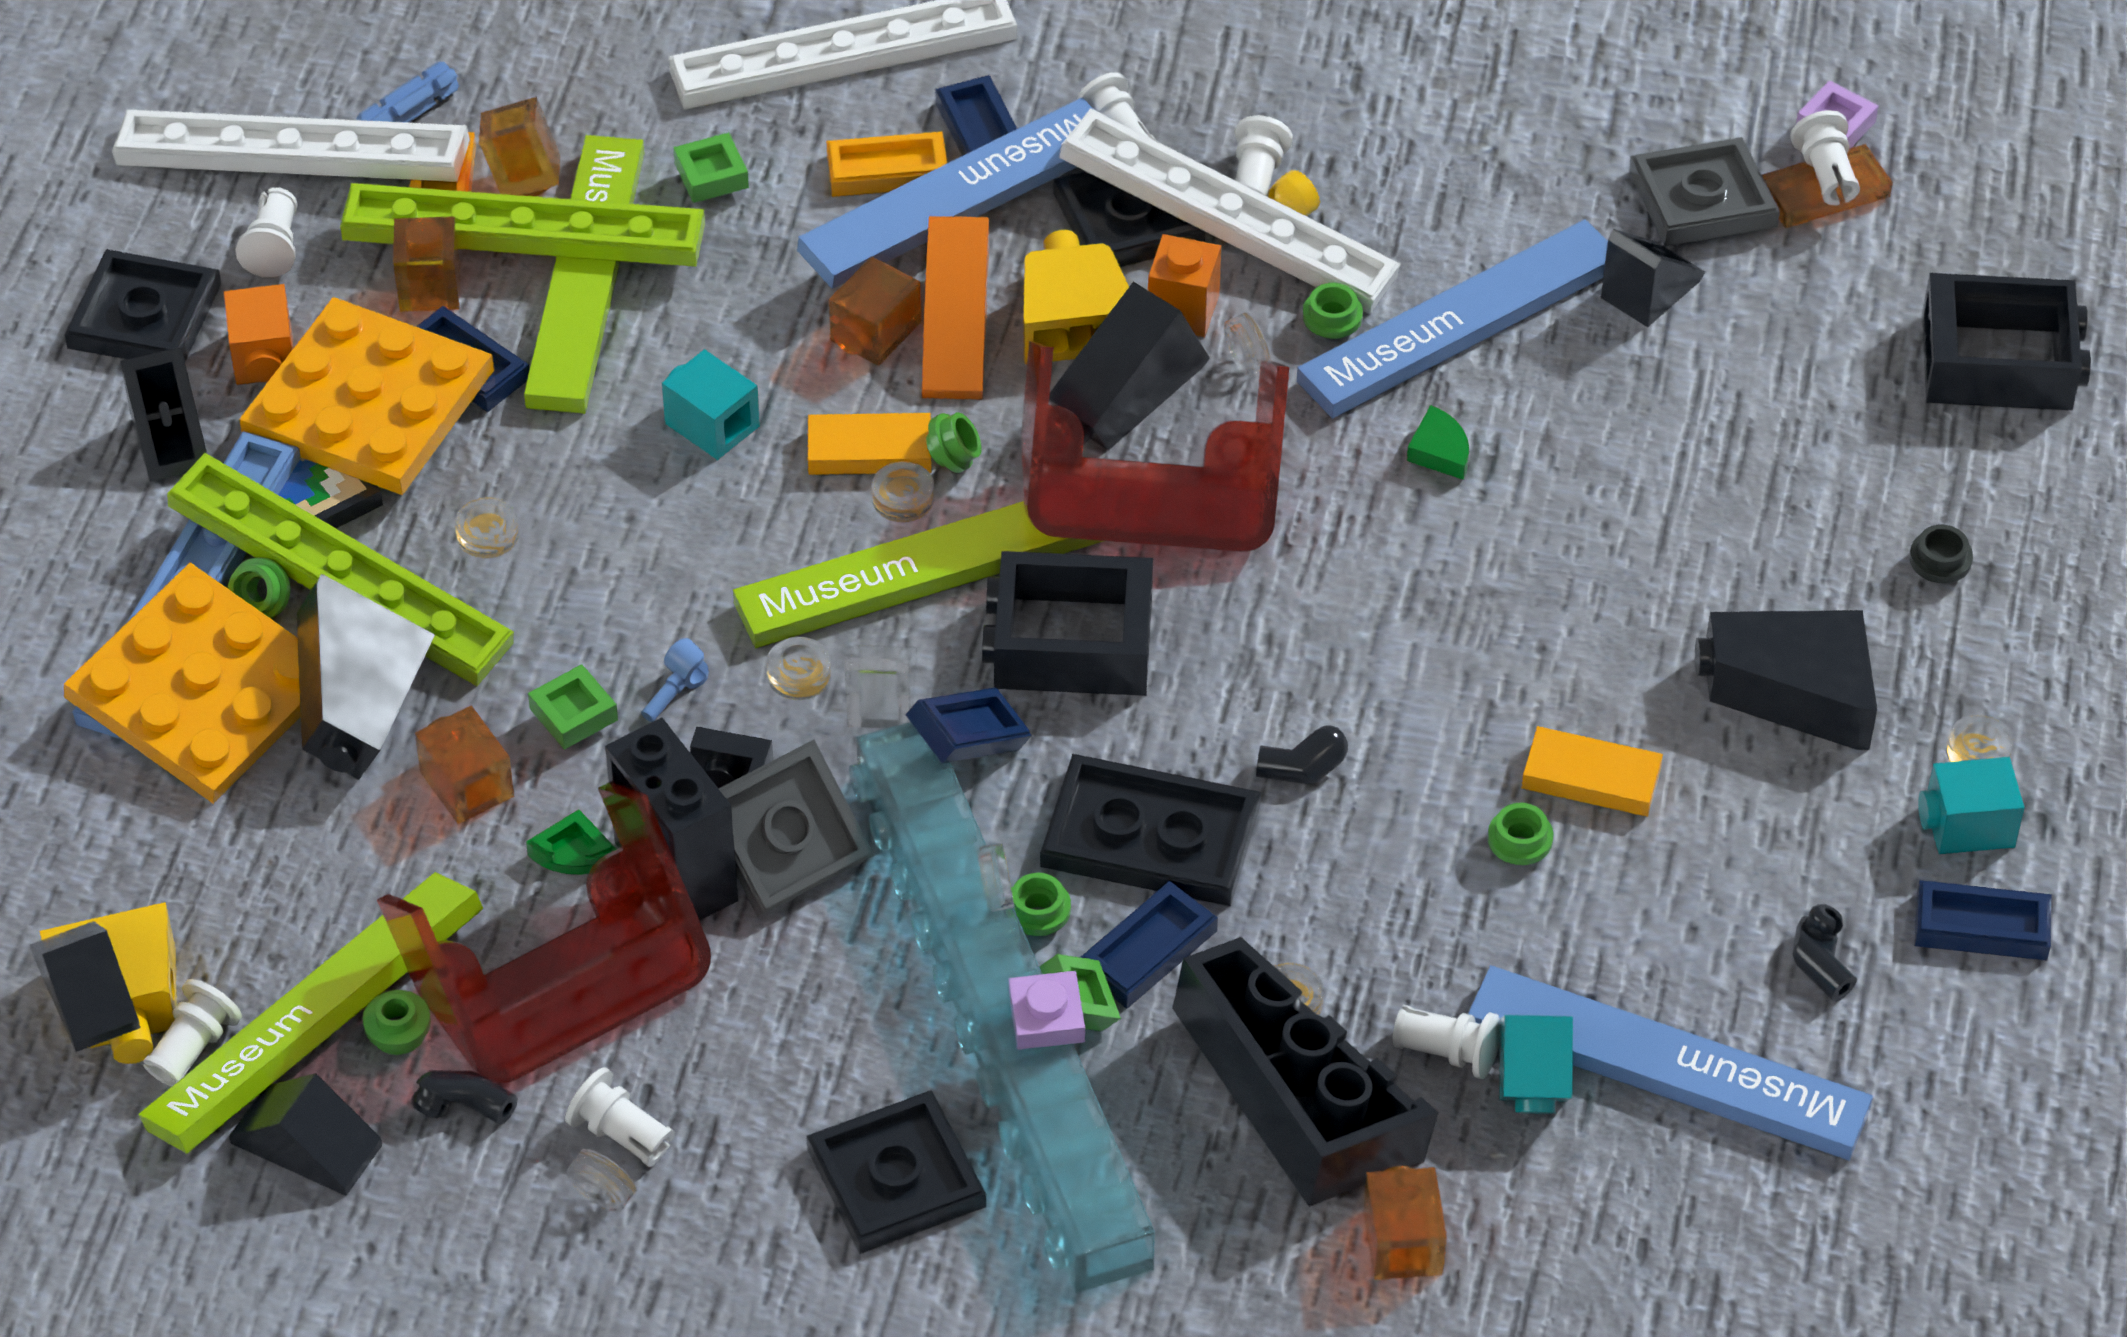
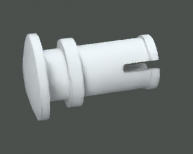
M1107 73L1089 82L1077 96L1076 100L1083 97L1095 111L1156 141L1134 112V101L1130 94L1127 93V80L1120 73Z
M1826 110L1810 114L1797 122L1791 130L1790 139L1794 148L1802 152L1805 162L1814 167L1824 201L1829 205H1840L1835 190L1838 184L1845 203L1851 201L1859 194L1860 185L1854 176L1847 157L1850 147L1846 137L1849 127L1847 120L1838 111Z
M1260 115L1248 116L1239 121L1235 128V139L1238 142L1236 157L1239 160L1235 181L1268 197L1267 193L1273 170L1280 166L1283 154L1292 146L1293 135L1286 125L1271 117Z
M270 188L268 190L269 195L265 192L261 193L256 219L249 224L247 231L240 236L235 249L236 258L241 266L251 274L260 277L275 278L286 274L292 268L296 258L295 247L293 246V233L290 228L293 216L297 210V200L293 194L282 188Z
M189 979L184 983L182 991L189 1001L178 1003L172 1013L175 1018L174 1022L152 1053L147 1055L143 1061L144 1068L153 1077L171 1087L186 1075L208 1042L216 1043L223 1034L221 1024L236 1026L242 1018L239 1008L224 993L207 983L195 979Z
M1403 1005L1402 1009L1398 1012L1393 1030L1394 1047L1408 1048L1449 1058L1450 1065L1460 1068L1466 1062L1472 1063L1473 1076L1482 1080L1488 1075L1495 1061L1500 1040L1499 1015L1490 1012L1485 1016L1482 1023L1478 1024L1475 1023L1474 1016L1462 1013L1456 1019Z
M606 1067L598 1069L575 1093L567 1109L565 1121L570 1126L577 1127L587 1120L589 1122L588 1130L597 1137L606 1134L640 1158L646 1166L651 1167L655 1165L670 1147L663 1140L672 1141L675 1136L674 1130L665 1127L629 1101L630 1093L621 1086L614 1089L610 1088L613 1081V1073Z

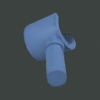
M683 638L675 642L665 655L664 664L673 674L668 677L663 687L641 711L642 716L650 722L655 721L671 700L685 686L690 689L698 688L708 679L709 670L708 665L703 661L704 652L689 638Z

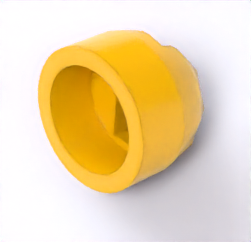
M1290 170L1277 179L1268 192L1269 198L1305 216L1310 215L1320 205L1319 195L1315 186L1303 173L1297 170Z

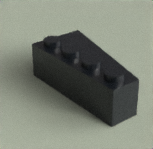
M1242 937L1184 957L1172 1009L1309 1207L1425 1162L1439 1112L1422 1097L1415 1101L1411 1099L1395 1084L1397 1075L1378 1058L1371 1062L1345 1040L1347 1035L1346 1029L1330 1015L1324 1018L1312 1011L1300 1000L1302 991Z

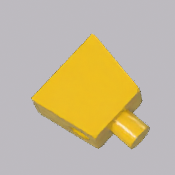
M1057 230L1050 233L1044 239V250L1031 251L1025 256L1023 358L1025 365L1075 359L1129 288L1109 246L1103 243L1080 246L1078 236L1070 230Z
M166 902L41 930V940L93 921L107 930L139 1019L140 1028L88 1048L111 1044L113 1057L117 1062L134 1064L144 1061L147 1055H150L154 1050L151 1034L169 1029L175 1020L172 1013L177 1006L176 948Z

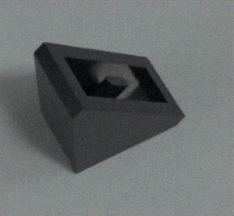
M1613 229L1607 242L1601 299L1648 328L1701 281L1706 271L1659 242Z
M178 347L120 361L131 420L149 481L185 474L204 453H207L182 348Z
M93 921L30 944L32 955L75 1052L140 1028L139 1019L106 929Z
M317 1073L270 1085L260 1093L229 1135L230 1144L347 1196L383 1146L381 1137Z

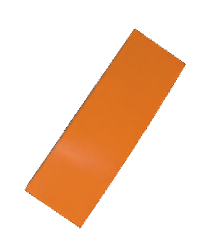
M929 216L922 398L983 400L989 266V217Z

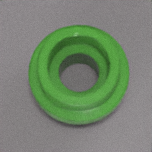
M1325 283L1316 287L1303 306L1305 326L1312 333L1324 338L1338 339L1347 337L1359 329L1363 320V307L1356 293L1350 287L1340 283Z
M959 412L952 415L941 413L930 420L926 444L933 460L938 465L947 467L955 473H961L969 469L973 459L979 457L982 450L981 440L973 423L964 414Z
M265 557L251 558L242 562L235 569L228 583L229 590L270 619L275 618L285 609L290 598V581L287 573L276 561ZM261 578L265 580L267 585L265 600L259 596L257 591V584Z
M1510 804L1504 807L1492 819L1489 825V847L1498 858L1510 864L1530 865L1539 862L1548 855L1553 845L1554 833L1550 822L1544 812L1532 804Z
M1030 873L1021 877L1012 889L1009 890L1005 900V914L1009 923L1019 932L1031 936H1045L1057 932L1067 923L1071 914V899L1067 890L1055 877L1046 873ZM1033 907H1043V908H1045V909L1035 910V909H1031V908H1033Z
M393 990L382 993L375 997L364 1010L363 1026L365 1034L374 1045L385 1053L392 1055L409 1053L421 1045L431 1026L429 1007L419 995L410 991ZM399 1016L404 1017V1018H402V1019H400V1020H395V1021H394V1020H389V1019H391V1018H393V1017H399Z

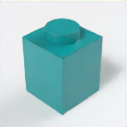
M705 349L686 364L674 368L666 380L662 382L665 424L716 460H719L760 427L758 385Z
M2010 757L1933 763L1928 790L1920 791L1918 798L1921 825L1924 830L1932 829L1938 854L2016 847L2025 807Z
M1504 1015L1500 1019L1499 1100L1515 1101V1113L1555 1114L1556 1102H1567L1572 1099L1573 1016Z

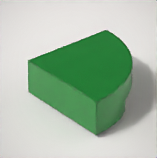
M1430 405L1408 445L1406 461L1464 480L1469 458V442L1466 433L1451 415Z
M579 809L526 841L527 855L534 862L546 869L562 874H591L606 870L619 863L617 848Z

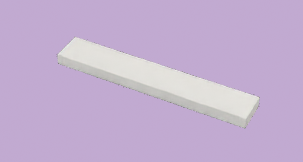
M935 0L669 56V70L683 109L686 110L1017 40V24L1006 0Z
M1093 109L1086 113L1062 143L1059 158L1314 287L1325 283H1340L1350 287L1361 302L1363 311L1371 314L1398 276L1400 263Z
M126 110L112 153L116 165L457 182L470 139L466 125Z

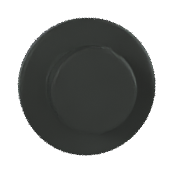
M1938 524L1926 528L1916 537L1911 545L1909 560L1914 571L1924 579L1935 583H1952L1961 580L1969 573L1973 561V551L1966 535L1961 530L1950 525Z

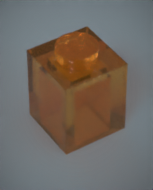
M537 96L481 112L479 144L500 194L535 197L543 194L550 187L559 185L561 155Z
M455 216L394 219L393 266L400 312L437 311L442 306L449 310H460L461 265Z
M872 256L828 299L830 341L837 344L845 352L858 355L877 366H880L921 323L920 281Z
M472 705L450 716L440 717L431 722L427 727L415 732L420 773L457 824L514 797L510 756Z
M1395 1166L1380 1172H1367L1363 1213L1374 1280L1443 1275L1447 1234L1436 1168L1413 1169L1407 1166Z

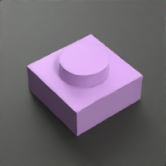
M1829 80L1798 112L1796 124L1804 117L1815 112L1826 110L1838 111L1845 116L1849 125L1846 137L1850 150L1875 124L1879 105Z
M1076 971L1009 978L1008 993L1017 1050L1085 1042V1023Z

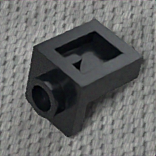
M696 727L690 744V753L718 789L773 761L772 740Z

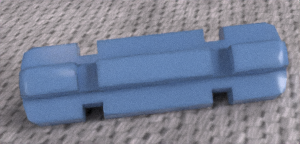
M436 62L421 73L424 77L423 79L420 76L413 77L381 98L379 101L382 106L379 107L377 103H374L360 112L356 119L360 121L409 123L435 106V98L438 101H442L456 92L459 87L456 79L458 76L454 69L449 68L445 62Z

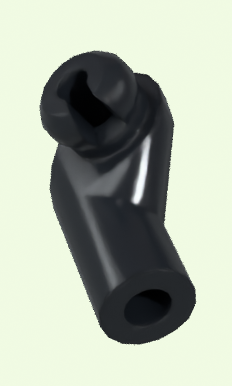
M1327 725L1314 730L1292 750L1261 745L1257 760L1256 777L1308 785L1315 784L1345 759L1348 752V741L1338 727Z
M1817 904L1811 908L1809 916H1804L1800 919L1796 927L1792 954L1796 965L1832 1001H1839L1851 992L1857 982V978L1835 957L1838 941L1836 934L1843 928L1841 914L1830 905Z
M429 1070L416 1081L420 1086L411 1097L413 1108L431 1118L444 1116L449 1102L453 1101L465 1104L499 1125L504 1124L512 1116L518 1101L515 1094L472 1070Z

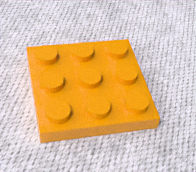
M333 297L240 417L241 432H249L298 447L301 458L403 495L480 391V388L493 373L492 354Z
M190 562L64 683V698L214 804L301 717L298 639L288 630Z

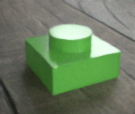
M729 132L673 147L674 164L693 203L749 188L748 170Z
M582 664L528 693L530 710L564 750L618 721L617 704Z
M1056 954L1038 967L1041 974L1076 971L1086 1030L1102 1032L1121 1019L1099 960Z

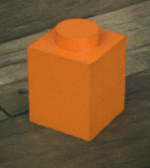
M1163 234L1148 275V291L1179 309L1196 336L1206 337L1219 298L1221 245Z
M285 284L224 291L229 347L236 385L268 382L294 348Z

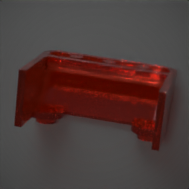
M1029 341L1021 428L1025 513L1030 523L1036 529L1052 537L1240 552L1255 550L1268 541L1275 526L1290 367L1274 361L1261 360L1255 421L1229 420L1220 423L1212 429L1205 441L1202 467L1082 457L1084 431L1077 416L1064 407L1049 405L1054 347L1043 342Z
M610 782L598 787L622 847L600 858L588 874L586 883L587 896L596 917L485 975L477 957L469 948L454 941L437 942L422 907L391 894H386L377 899L417 993L426 1002L432 1014L475 1072L495 1082L507 1083L515 1081L695 987L706 976L711 963L710 946L647 794Z

